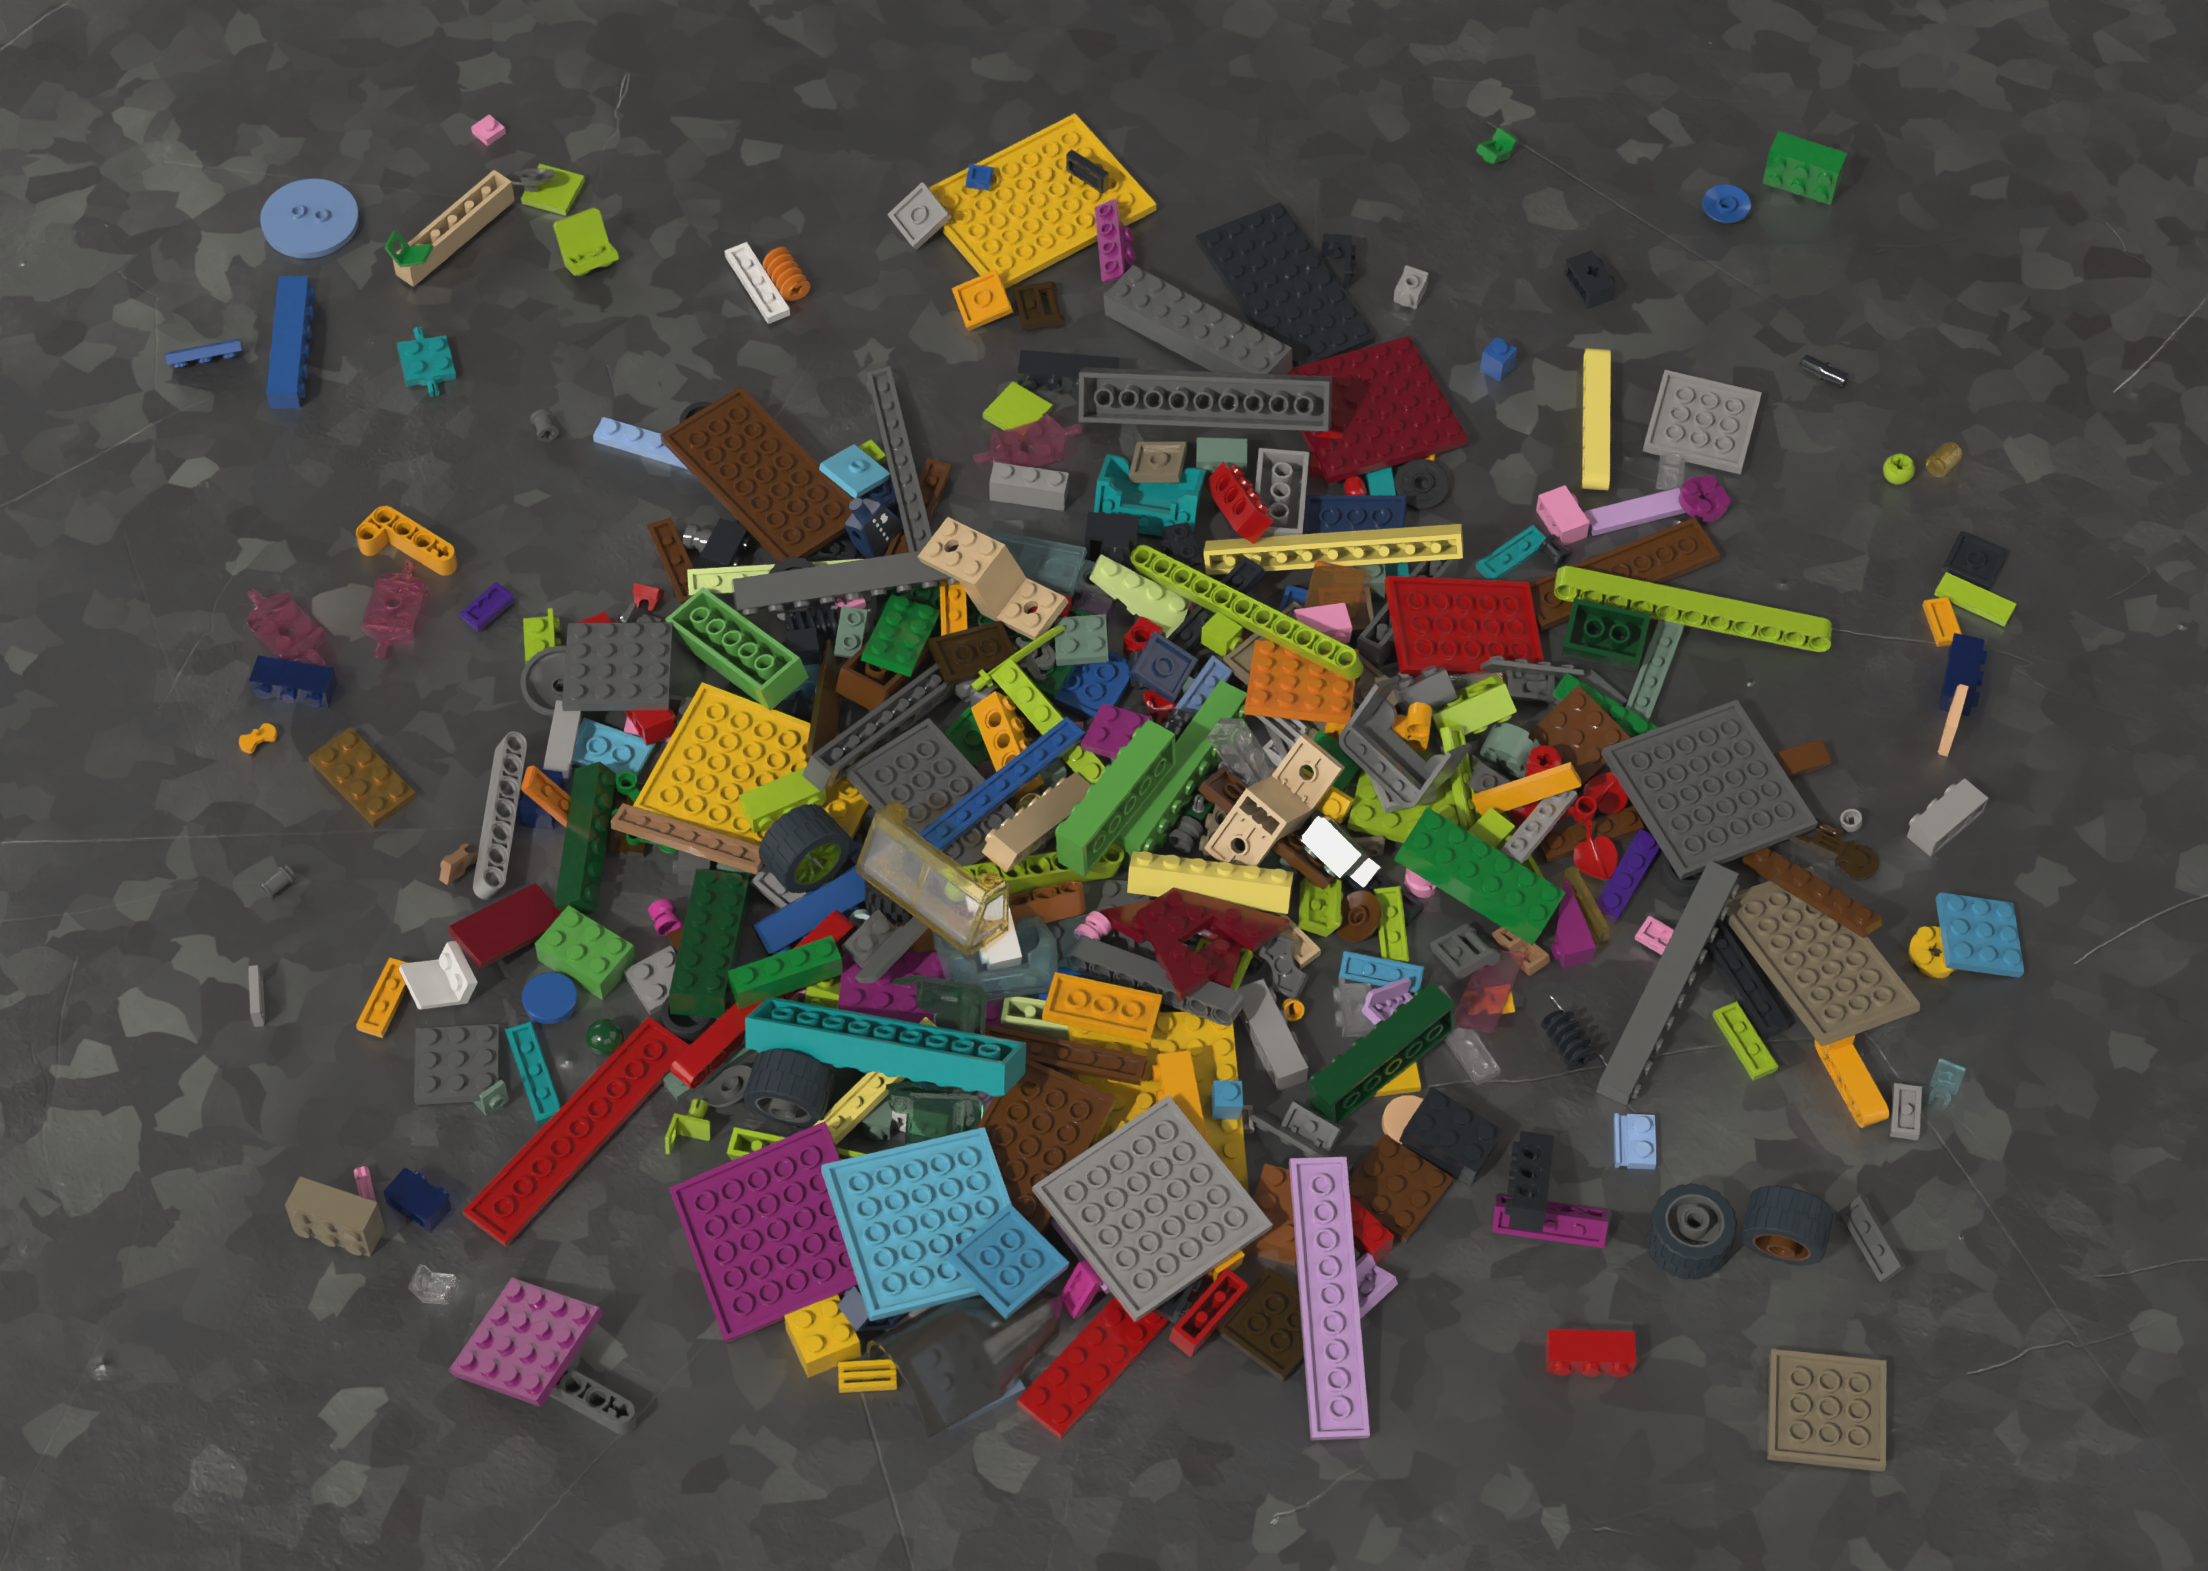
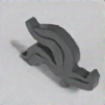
M1020 637L1016 639V645L1019 649L1031 643L1022 641ZM1050 640L1041 645L1043 654L1041 657L1036 658L1038 655L1037 648L1028 654L1026 658L1027 663L1019 665L1021 668H1027L1028 673L1036 681L1046 678L1045 674H1040V670L1051 669L1056 663V654L1050 647Z

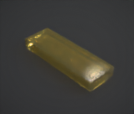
M1575 866L1566 868L1563 881H1569L1589 931L1598 947L1607 944L1610 927Z

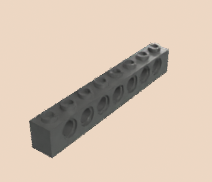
M936 663L811 755L802 776L820 792H823L844 776L845 769L889 743L949 698L954 692L955 684L946 685Z

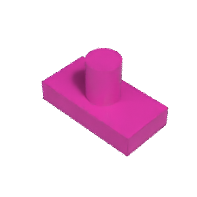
M1087 1260L1078 1263L1058 1296L1059 1301L1073 1319L1081 1317L1095 1294L1103 1291L1100 1287L1103 1283L1102 1279Z

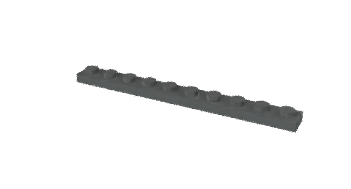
M888 366L866 373L909 552L922 551L932 538V533L892 370Z

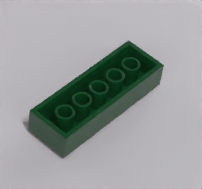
M696 869L669 990L671 1014L720 1018L727 1011L731 993L728 971L735 969L751 897L750 874Z
M1433 982L1426 988H1420L1409 1002L1400 1004L1388 1019L1379 1021L1368 1035L1355 1040L1347 1052L1334 1057L1326 1069L1317 1071L1312 1075L1308 1082L1310 1107L1340 1124L1376 1095V1092L1398 1077L1456 1030L1455 1003Z

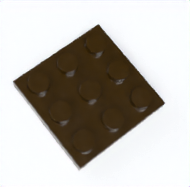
M1268 1267L1216 1326L1215 1332L1282 1382L1286 1380L1304 1359L1300 1297L1297 1287Z

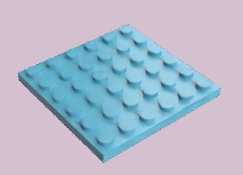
M985 1127L822 1165L821 1172L870 1321L981 1295L946 1259L953 1249L1011 1204Z

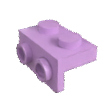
M1407 977L1399 981H1393L1378 989H1372L1366 995L1362 1013L1374 1025L1381 1020L1385 1021L1400 1004H1406L1413 998L1408 993L1412 981Z
M1368 1252L1355 1262L1360 1319L1398 1285L1396 1277L1376 1266L1372 1255Z

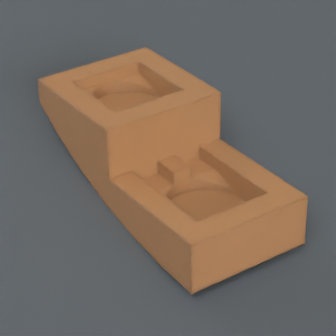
M1503 927L1493 932V937L1527 975L1531 976L1550 963L1549 954L1534 943L1532 946Z

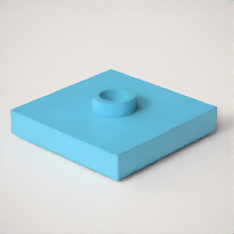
M855 444L823 461L819 467L821 472L855 499L886 482L890 477V473Z

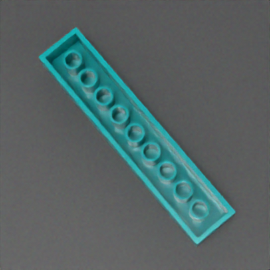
M768 997L745 1018L746 1048L756 1050L758 1053L769 1049L793 1051L816 1059L819 1062L832 1064L837 1068L851 1067L865 1073L872 1071L884 1073L887 1077L900 1076L910 1078L914 1082L927 1081L936 1083L940 1087H960L964 1091L987 1092L989 1095L996 1097L1005 1096L1026 1074V1043L773 997Z

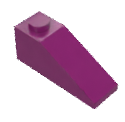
M1568 880L1563 881L1562 890L1565 891V894L1559 902L1554 944L1551 945L1553 956L1556 960L1559 959L1562 968L1593 961L1596 950L1595 943Z

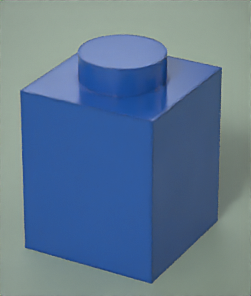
M1496 337L1482 352L1480 371L1501 382L1515 366L1517 348Z

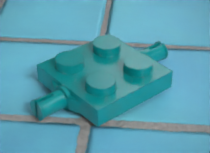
M419 326V331L418 327H415L413 332L416 340L397 342V351L406 387L414 385L427 386L429 396L434 397L435 394V397L440 394L437 384L456 379L447 337L445 335L425 338L423 327Z

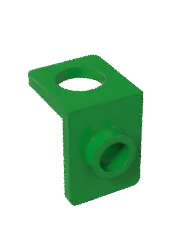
M393 231L385 245V250L399 267L424 264L434 246L431 243L410 246L398 231ZM395 240H397L401 246V251L399 254H397L394 251L393 245Z

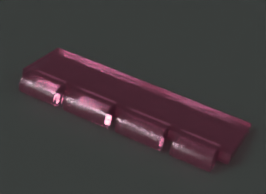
M1496 949L1500 954L1498 963L1493 966L1486 965L1472 973L1455 1013L1456 1025L1464 1029L1494 1033L1523 963L1524 954Z

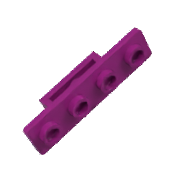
M1116 199L1095 207L1101 279L1104 284L1120 279L1134 265V260L1136 259L1135 251L1132 248L1134 236L1129 227L1126 228L1120 220L1119 206Z

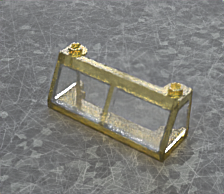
M894 800L875 812L856 864V873L969 957L1008 931L1009 882L999 875L990 872L983 873L978 877L974 876L906 826L903 822L908 818V809L897 800Z

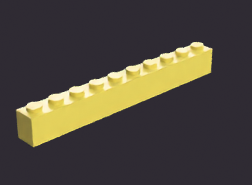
M1462 524L1260 537L1254 544L1245 538L1206 541L1204 547L1206 575L1228 574L1245 556L1263 567L1264 571L1463 558Z

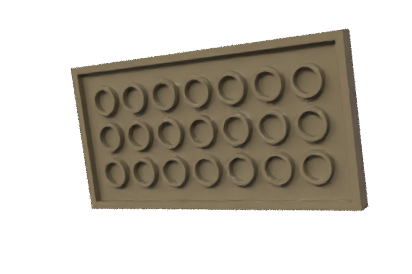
M1812 866L1804 869L1821 879ZM1771 881L1737 892L1734 900L1728 899L1726 906H1729V910L1725 920L1821 1047L1920 1011V1002L1867 936L1862 938Z

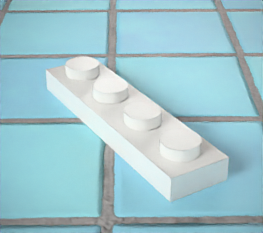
M745 242L725 250L727 261L766 322L770 324L790 316L789 307L748 243Z

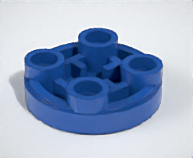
M546 972L533 977L526 984L522 993L524 1009L532 1022L554 1024L567 1022L572 1018L578 1003V995L575 984L570 978L561 973Z

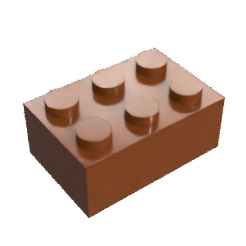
M1265 1164L1253 1201L1273 1225L1269 1231L1241 1249V1251L1295 1266L1297 1259L1290 1170Z

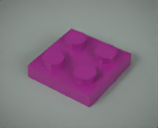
M1102 703L1081 742L1082 750L1116 759L1120 748L1124 745L1127 746L1132 740L1135 730L1139 726L1142 727L1148 719L1151 720V717Z

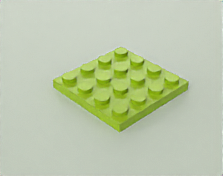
M1427 752L1417 753L1426 762L1435 755ZM1361 769L1354 797L1355 800L1346 829L1373 836H1384L1385 839L1404 843L1426 807L1458 825L1459 819L1450 778L1434 791L1436 794L1434 802L1385 813L1368 774Z

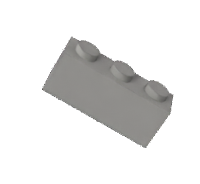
M994 462L989 482L990 500L1064 511L1069 491V473Z
M1965 778L1957 785L1953 783L1947 788L1943 797L1932 800L1924 813H1917L1910 820V829L1907 837L1931 857L1984 812L1988 797Z

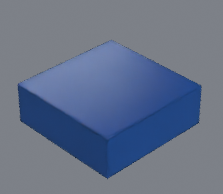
M970 164L965 182L966 188L989 191L994 173L993 167Z

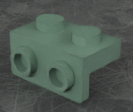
M846 606L841 608L834 650L835 656L850 659L864 646L862 645L863 636L869 637L871 622L866 621L867 610Z

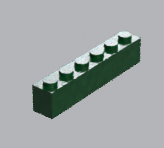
M600 761L577 768L574 772L554 905L561 912L568 905L584 915L597 912L616 782V773Z

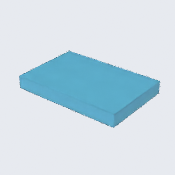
M584 718L579 727L572 767L580 768L600 761L616 773V777L623 771L633 772L638 782L656 749V743L646 746L641 737Z

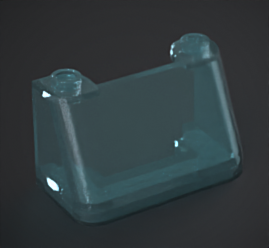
M1040 916L1023 918L1014 926L1022 954L1021 965L988 971L987 964H982L980 960L979 948H982V944L962 947L961 937L956 931L952 929L933 931L934 946L949 993L954 1001L959 1004H970L1049 991L1054 973L1058 972L1056 938Z

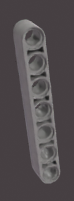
M515 731L509 732L502 739L494 753L473 881L474 893L484 900L494 897L506 881L527 749L525 737Z

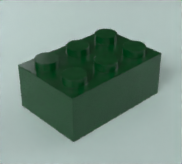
M1574 598L1561 656L1638 672L1651 615Z

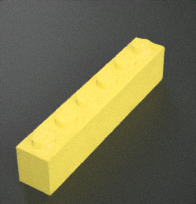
M1133 851L1129 865L1127 893L1160 897L1174 887L1254 910L1288 914L1293 872L1282 869L1259 868L1254 865L1243 866L1229 862L1205 861L1200 858L1189 859L1175 855L1166 856L1151 854L1146 851Z

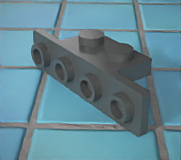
M1501 656L1490 657L1488 661L1480 664V670L1503 673V682L1506 684L1511 699L1533 702H1554L1555 697L1552 694L1555 689V679L1562 680L1566 673L1577 679L1584 676V670L1575 669L1574 665L1555 667L1550 662L1530 664L1526 659L1505 661V658Z
M1297 1099L1292 1101L1283 1122L1264 1110L1253 1113L1250 1118L1256 1122V1126L1259 1129L1278 1135L1281 1142L1289 1146L1298 1147L1303 1150V1154L1308 1158L1341 1157L1333 1152L1332 1149L1343 1127ZM1347 1160V1170L1349 1172L1353 1169L1354 1164Z

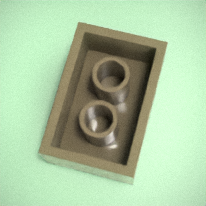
M299 1176L285 1203L293 1231L297 1235L304 1238L311 1236L320 1239L322 1243L331 1247L337 1245L346 1248L348 1252L354 1255L364 1254L371 1257L385 1229L378 1202Z

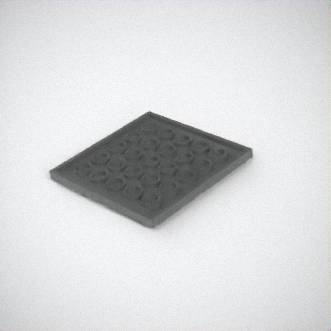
M1738 700L1605 747L1602 750L1601 755L1680 880L1703 872L1708 861L1718 865L1724 864L1813 830L1818 824Z

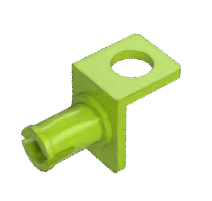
M693 1099L687 1116L674 1113L665 1137L666 1154H671L677 1135L710 1141L711 1122L704 1120L705 1113L709 1107L706 1101L701 1099L699 1107H697L699 1099Z

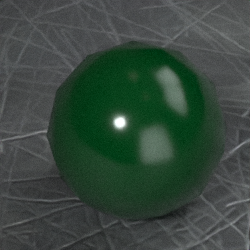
M610 1019L595 1021L589 1026L586 1033L587 1046L595 1055L601 1057L611 1056L624 1042V1032L621 1027Z

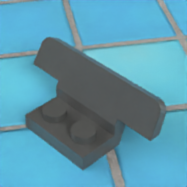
M877 909L841 945L849 956L862 968L855 976L859 983H873L879 980L934 923L935 918L932 912L919 910L905 926L896 928Z

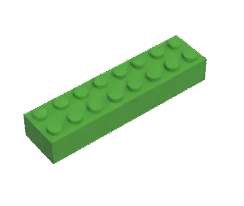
M1222 680L1216 685L1175 743V766L1114 840L1113 843L1119 845L1124 851L1121 866L1129 870L1133 851H1146L1154 854L1158 847L1162 848L1165 845L1171 828L1175 829L1177 827V823L1182 817L1181 814L1193 800L1199 787L1208 779L1211 771H1214L1219 762H1221L1223 754L1230 752L1237 734H1242L1248 724L1246 715H1244L1246 692Z

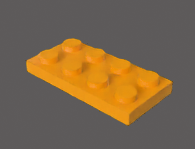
M1055 972L1042 1013V1021L1150 1044L1162 1002V995Z

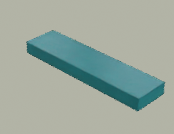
M532 1021L505 1029L536 1123L540 1125L548 1122L560 1110L561 1105Z

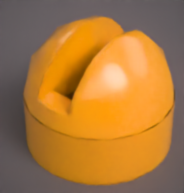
M1288 998L1281 1005L1287 1020L1297 1021L1302 1018L1304 1006L1298 999ZM1290 1004L1292 1005V1010L1294 1014H1290L1289 1012Z

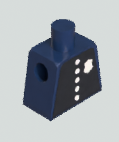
M856 498L849 504L852 514L845 522V528L854 547L857 549L858 555L866 558L879 557L903 527L902 521L883 504L867 498L863 501L861 498Z

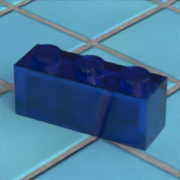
M1954 633L1949 647L1938 710L1949 712L1959 684L1969 686L1961 715L1969 716L1972 707H1977L1980 692L1976 691V687L1981 686L1984 671H1980V665H1985L1988 652L1983 650L1985 639Z
M258 655L249 683L253 696L262 699L271 698L282 700L286 703L296 702L307 704L311 707L329 708L337 685V679L332 667Z

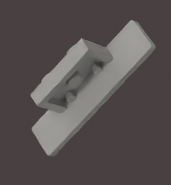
M1569 790L1542 799L1502 847L1500 852L1519 864L1526 861L1576 800L1577 792Z

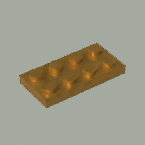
M351 727L308 756L309 762L373 828H376L417 798L416 793Z

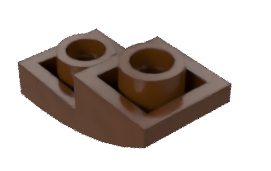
M1823 740L1797 745L1773 754L1788 778L1805 771L1809 774L1832 765Z

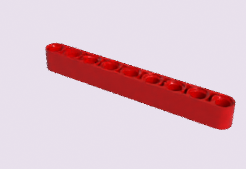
M835 910L794 948L832 936L840 952L843 950L841 945L859 927L839 910ZM800 989L774 998L790 1000ZM764 1001L742 1009H738L735 1003L676 1058L671 1065L670 1072L690 1089L697 1088L746 1041L745 1018Z

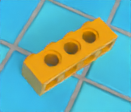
M994 691L971 707V710L997 772L1031 744L1025 738L1023 733L1024 725L1017 718L1014 711L1016 709L1015 703L1009 696H1004ZM1039 774L1012 797L1019 800L1025 794L1042 785L1044 782L1041 775Z

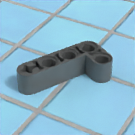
M578 1351L549 1395L615 1433L621 1435L631 1433L637 1425L633 1404L617 1393L575 1371L581 1361L580 1351ZM572 1387L581 1388L575 1393L568 1392ZM597 1400L605 1401L601 1406L592 1405Z

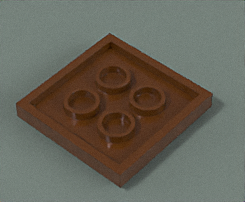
M1579 685L1529 732L1528 736L1533 743L1536 739L1540 746H1550L1558 751L1561 756V765L1571 762L1581 779V787L1572 789L1577 794L1585 787L1588 781L1596 777L1608 765L1601 755L1603 748L1631 738Z
M1385 1134L1348 1179L1350 1195L1384 1225L1395 1238L1405 1244L1447 1192L1454 1178Z

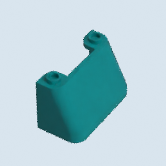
M1106 455L1097 480L1094 512L1139 516V533L1163 537L1165 526L1184 522L1189 523L1193 533L1205 482V469H1185L1181 474L1179 484L1130 483L1129 462L1121 456Z

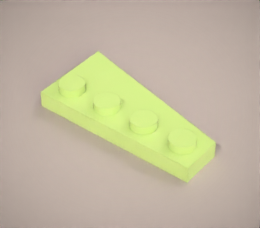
M1100 555L1089 578L1114 600L1119 599L1123 602L1130 613L1142 616L1162 627V635L1166 638L1184 621L1191 601L1103 555Z

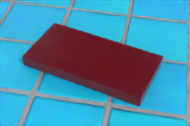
M534 883L450 925L447 932L478 968L481 969L540 939L562 912L554 907L553 901L537 883Z

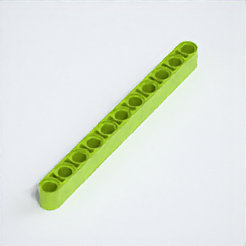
M1140 545L1131 552V562L1143 577L1214 613L1220 612L1240 626L1345 679L1353 680L1362 674L1364 670L1363 663L1351 647L1149 546Z
M1571 566L1561 567L1556 573L1554 594L1557 598L1564 601L1573 602L1574 598L1650 614L1652 619L1814 652H1825L1831 647L1832 623L1825 618Z

